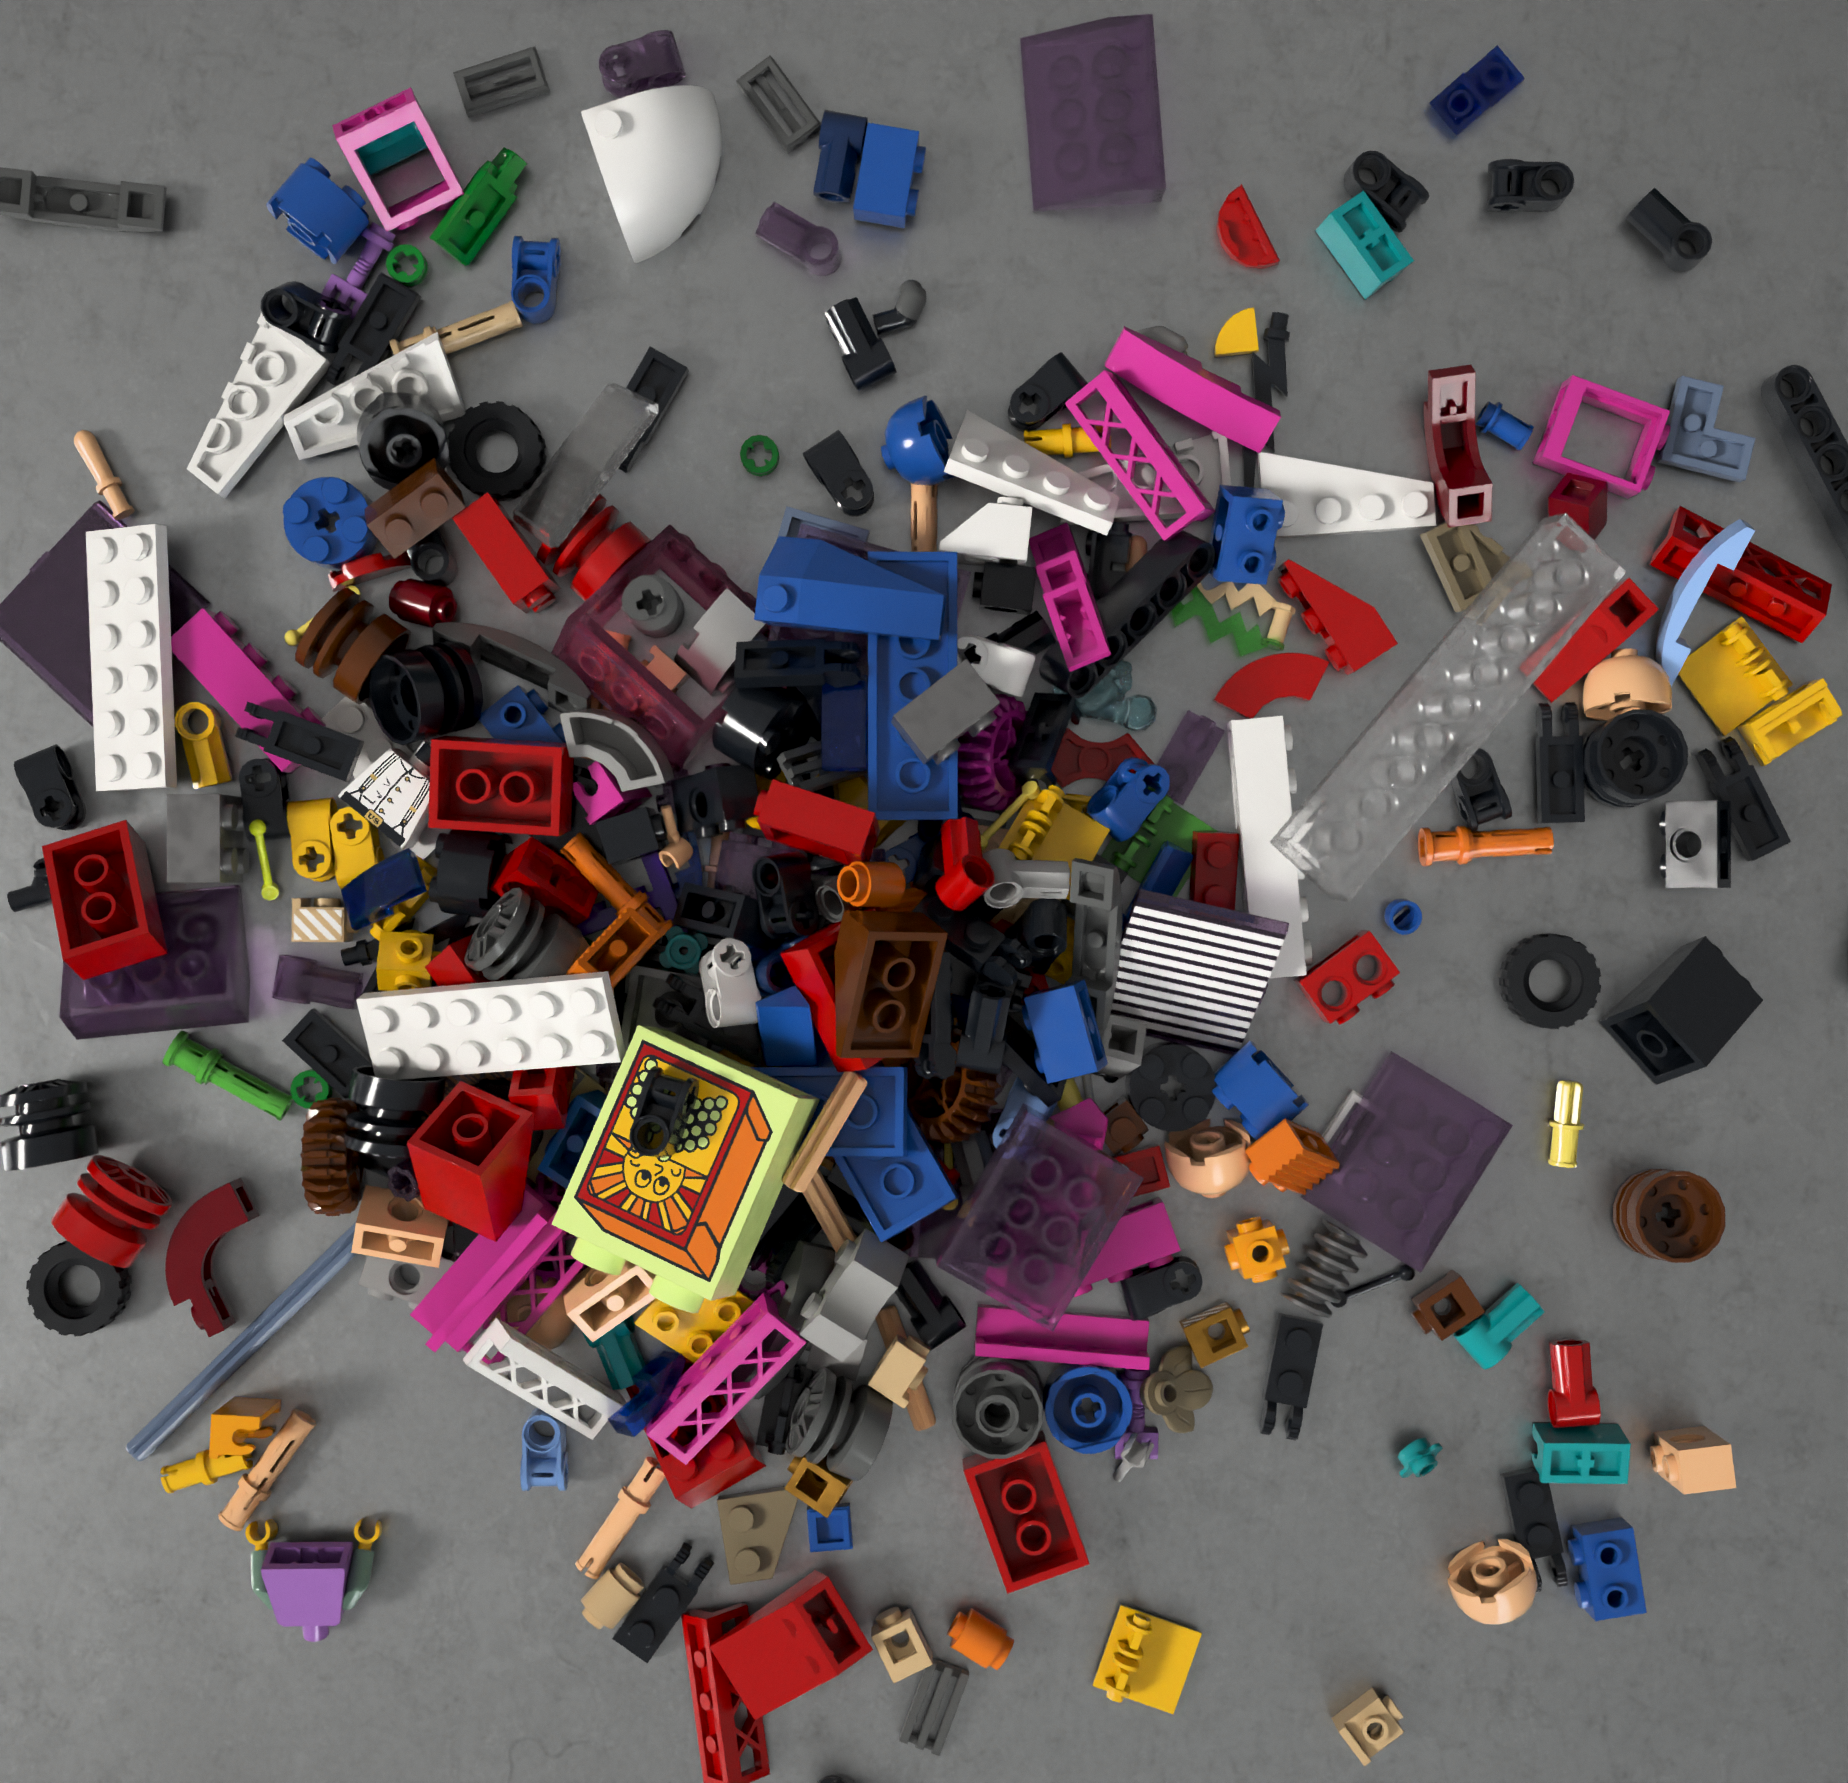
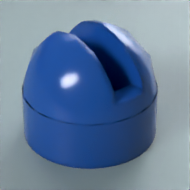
M1396 899L1385 908L1384 919L1391 930L1398 934L1407 935L1416 931L1420 926L1422 912L1414 902L1408 899ZM1405 906H1407V907L1409 908V909L1405 910L1404 912H1402V913L1393 921V917H1394L1399 911H1401Z

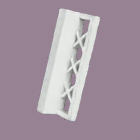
M497 1317L463 1358L468 1367L591 1440L594 1439L609 1419L626 1427L635 1416V1412L619 1392ZM494 1344L498 1351L506 1356V1360L487 1364L481 1359ZM525 1367L537 1374L538 1379L519 1383L516 1381V1368ZM557 1386L567 1392L569 1397L551 1402L548 1400L547 1388ZM586 1404L597 1412L586 1423L578 1417V1406Z

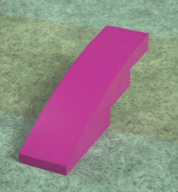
M1125 326L1105 361L1106 368L1140 390L1192 420L1258 453H1261L1281 418L1280 410L1242 393L1239 385L1203 369L1200 361Z
M1066 522L1029 538V546L1036 563L1035 569L1044 592L1043 598L1069 671H1074L1110 656L1111 651L1097 604L1068 523Z

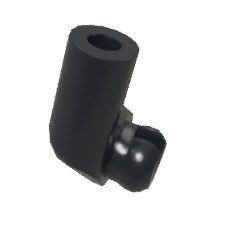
M44 858L37 860L33 865V868L36 870H34V879L31 886L8 892V902L14 912L52 901Z

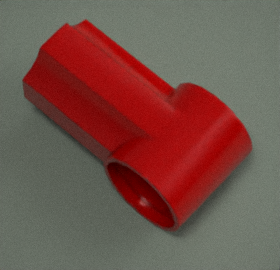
M966 816L961 819H949L941 826L944 874L937 880L935 888L940 900L948 908L955 911L965 910L994 884L995 880L993 869L982 856L978 821Z
M1574 1339L1550 1342L1553 1389H1549L1548 1411L1552 1426L1560 1428L1599 1425L1601 1410L1598 1393L1592 1383L1590 1342Z

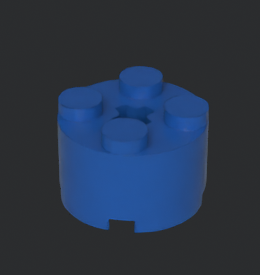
M309 158L305 164L300 163L266 203V206L276 220L281 214L286 217L289 225L286 230L301 244L324 260L329 255L331 263L336 264L369 225V215L362 208L366 202L351 187L347 185L342 189L329 179L331 176L329 171L317 160Z
M321 477L310 480L301 485L283 506L286 537L294 550L305 559L327 569L342 570L343 564L371 555L376 548L375 545L378 538L367 527L364 510L373 502L359 489L340 478ZM334 516L339 520L335 522L337 530L332 533L326 527L330 525L329 519Z
M1250 1040L1214 1072V1081L1217 1086L1212 1092L1228 1110L1234 1106L1237 1107L1242 1113L1239 1115L1243 1120L1241 1124L1255 1140H1258L1283 1119L1286 1118L1292 1121L1309 1104L1302 1094L1298 1097L1292 1090L1294 1085L1262 1050L1254 1055L1257 1048L1255 1043Z
M1063 1363L1047 1378L1043 1392V1409L1048 1427L1052 1435L1060 1443L1082 1454L1100 1453L1118 1443L1130 1424L1133 1411L1130 1394L1117 1370L1113 1367ZM1090 1397L1091 1401L1094 1402L1092 1403V1411L1084 1413L1082 1406H1080L1082 1405V1399Z

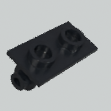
M1113 522L1107 536L1093 530H1089L1087 533L1086 554L1090 556L1089 571L1086 574L1096 602L1127 573L1126 571L1112 570L1113 563L1129 564L1133 533L1129 532V524Z
M795 1364L786 1377L765 1395L756 1445L768 1447V1452L772 1454H785L786 1435L792 1413L803 1389L813 1375V1370L807 1369L804 1365Z

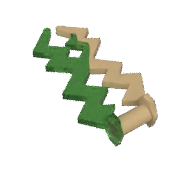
M1200 582L1191 591L1194 599L1185 605L1180 602L1172 610L1175 628L1196 615L1201 616L1211 644L1233 633L1240 657L1264 648L1283 651L1285 646L1283 642L1292 615L1296 611L1291 605L1277 602L1260 584L1248 583L1238 591L1233 582H1223L1210 590H1205ZM1225 595L1231 611L1254 598L1259 617L1272 608L1275 613L1267 638H1262L1258 624L1247 632L1240 612L1219 623L1212 604Z

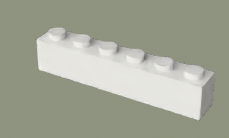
M1283 716L1231 720L1226 723L1235 827L1236 833H1239L1238 860L1244 926L1250 928L1252 933L1284 940L1283 945L1279 946L1250 939V944L1280 950L1277 957L1249 950L1248 955L1276 961L1274 967L1248 961V966L1272 971L1270 977L1249 973V978L1259 980L1307 975L1306 965H1312V947L1309 939H1303L1302 923L1308 922L1309 914L1306 897H1300L1298 880L1304 879L1305 869L1302 854H1296L1294 837L1300 836L1301 825L1299 812L1292 811L1290 794H1295L1297 791L1295 769L1288 768L1286 751H1292L1293 749L1291 726L1284 725Z

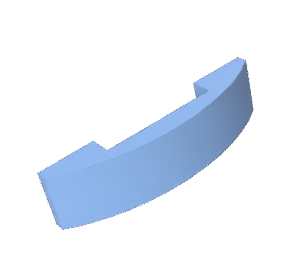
M1739 519L1727 526L1698 552L1680 576L1667 601L1658 630L1656 662L1666 671L1671 687L1691 651L1686 640L1680 638L1679 635L1717 564L1732 570L1738 564L1755 532L1754 528L1746 521Z

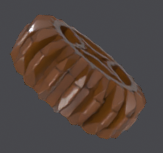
M953 1025L950 1044L958 1054L963 1027ZM909 1058L908 1063L900 1064L902 1067L908 1068L907 1106L927 1140L945 1144L963 1140L968 1141L970 1134L981 1133V1122L991 1120L990 1106L998 1105L994 1099L995 1090L1003 1087L996 1082L997 1075L956 1067L954 1075L946 1079H940L936 1076L931 1077V1079H925L917 1075L914 1058Z
M342 1098L318 1100L313 1102L306 1114V1122L303 1124L304 1133L301 1138L302 1152L300 1156L302 1158V1166L300 1171H302L303 1176L302 1186L305 1188L304 1197L308 1202L309 1208L315 1214H326V1216L349 1214L356 1210L362 1199L364 1175H366L365 1168L361 1167L364 1152L355 1151L344 1145L345 1132L358 1129L348 1125L346 1122L348 1114L360 1111L359 1107L351 1100H342Z

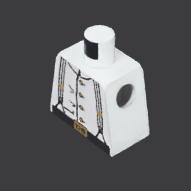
M424 740L411 757L400 749H389L338 795L339 798L402 849L414 847L429 821L431 742Z

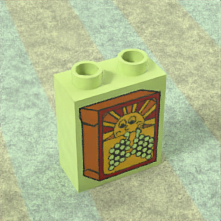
M638 1025L551 1225L578 1237L571 1251V1256L579 1262L604 1273L620 1275L625 1262L629 1261L656 1274L649 1289V1293L653 1297L677 1309L698 1313L705 1298L712 1301L736 1294L784 1184L782 1177L801 1145L820 1099L665 1028ZM654 1066L662 1068L663 1074L685 1081L688 1078H694L699 1081L697 1100L689 1115L681 1145L673 1155L666 1158L639 1154L631 1146L629 1139L630 1129L640 1102L644 1080L649 1070ZM664 1089V1093L676 1095L675 1092ZM657 1124L649 1131L648 1141L653 1149L660 1146L664 1133L660 1125Z

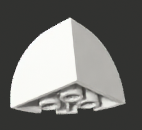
M680 85L656 88L581 111L607 191L635 264L651 258L682 236V232L691 224L695 217L701 214L716 184L715 179L719 168L720 156L722 155V130L715 97L710 90L704 87Z

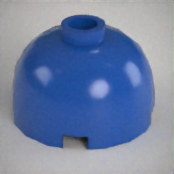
M924 395L898 408L887 423L885 430L886 445L881 446L882 457L888 469H896L903 479L915 485L931 486L956 478V476L944 472L950 456L948 454L947 439L953 438L936 403L933 400L927 401V396Z

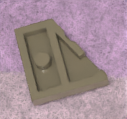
M1446 522L1420 534L1455 612H1461L1532 576L1530 569L1525 565L1519 566L1502 552L1504 548L1492 538L1483 536L1475 524L1448 528Z
M786 1486L718 1496L717 1504L730 1585L773 1579L798 1501L797 1497L784 1489Z

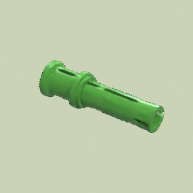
M181 1030L165 1053L162 1061L164 1065L168 1067L175 1065L195 1076V1082L199 1084L204 1083L207 1085L211 1082L239 1097L241 1100L274 1116L279 1121L285 1117L294 1101L292 1095L284 1093L258 1077L223 1059L224 1054L221 1053V1050L217 1048L210 1050L191 1040L188 1032Z

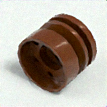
M346 587L337 592L312 619L299 642L295 653V661L308 669L313 666V674L322 679L337 669L333 679V688L356 704H362L369 699L368 679L371 669L382 655L406 650L411 639V631L385 613L370 623L374 605L366 600L359 602L360 595Z
M1646 1169L1632 1175L1619 1188L1613 1203V1222L1620 1239L1632 1251L1657 1260L1672 1263H1691L1707 1256L1719 1244L1726 1226L1725 1206L1719 1192L1701 1176L1689 1171ZM1663 1207L1667 1208L1668 1215L1661 1217V1221H1658L1656 1213L1661 1212Z

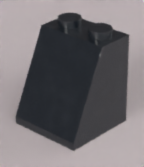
M1704 936L1681 946L1599 1022L1650 1079L1658 1085L1707 1067L1761 1004L1763 999L1752 988L1750 982L1741 976L1723 956L1722 951Z

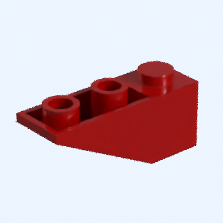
M1290 559L1278 567L1282 574L1278 577L1282 589L1289 598L1297 597L1305 610L1301 613L1303 621L1314 635L1321 634L1328 645V648L1324 650L1325 654L1337 671L1343 669L1346 675H1349L1398 644L1372 605Z
M1627 578L1615 584L1521 672L1552 703L1627 640L1659 609L1630 578Z

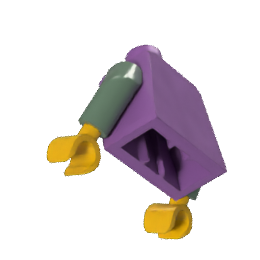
M364 1518L356 1523L354 1536L359 1541L358 1549H353V1542H271L268 1548V1542L272 1541L278 1533L277 1523L274 1519H267L265 1522L266 1535L262 1538L257 1531V1521L251 1522L246 1528L245 1535L247 1540L255 1545V1551L251 1552V1586L253 1592L268 1609L274 1611L278 1624L283 1627L302 1626L303 1637L310 1642L325 1639L329 1635V1626H336L341 1623L344 1611L355 1607L369 1585L375 1552L371 1551L372 1542L379 1538L383 1530L380 1520L376 1522L375 1535L373 1537H366L362 1534L361 1526Z

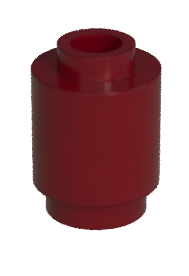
M410 578L405 581L400 580L396 582L389 594V608L391 612L397 614L400 620L433 628L436 623L451 622L456 614L457 604L453 592L448 587Z

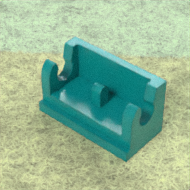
M1364 190L1332 211L1315 230L1365 300L1376 293L1385 283L1394 280L1414 262L1411 255Z
M1533 1423L1532 1435L1537 1443L1538 1453H1532V1460L1541 1483L1628 1484L1631 1443L1619 1424L1554 1428L1551 1423Z

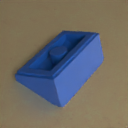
M1168 840L1167 842L1164 841L1125 911L1126 922L1129 923L1131 917L1153 922L1159 921L1160 918L1134 913V908L1138 906L1164 912L1193 860L1192 853ZM1136 925V926H1140V927L1152 929V928H1149V927H1145V926H1141V925Z
M796 985L755 1002L763 1059L766 1066L816 1065L817 1056L811 1009Z

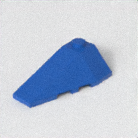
M779 536L759 574L754 620L771 626L942 641L946 596L823 540Z

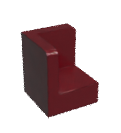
M1566 473L1548 497L1549 537L1554 540L1589 548L1607 523L1608 482Z

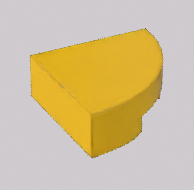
M1254 307L1236 313L1224 324L1215 342L1214 358L1252 354V352L1257 353L1259 351Z

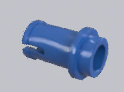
M1488 401L1475 421V424L1481 427L1480 432L1485 434L1488 431L1514 446L1515 449L1521 450L1531 436L1534 426L1501 409L1503 404L1500 402L1493 404Z

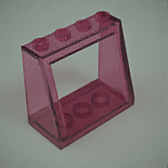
M669 524L567 618L551 653L570 667L584 682L591 694L609 711L633 720L651 734L663 749L671 767L679 773L710 741L715 722L723 725L728 712L722 709V706L729 694L703 720L606 632L603 627L622 608L621 599L627 585L641 575H654L659 569L666 573L706 611L726 588L754 613L756 598L737 586L720 565L711 562L703 555L687 535L679 533ZM767 624L768 629L763 634L768 638L767 641L797 640L791 635L788 627Z

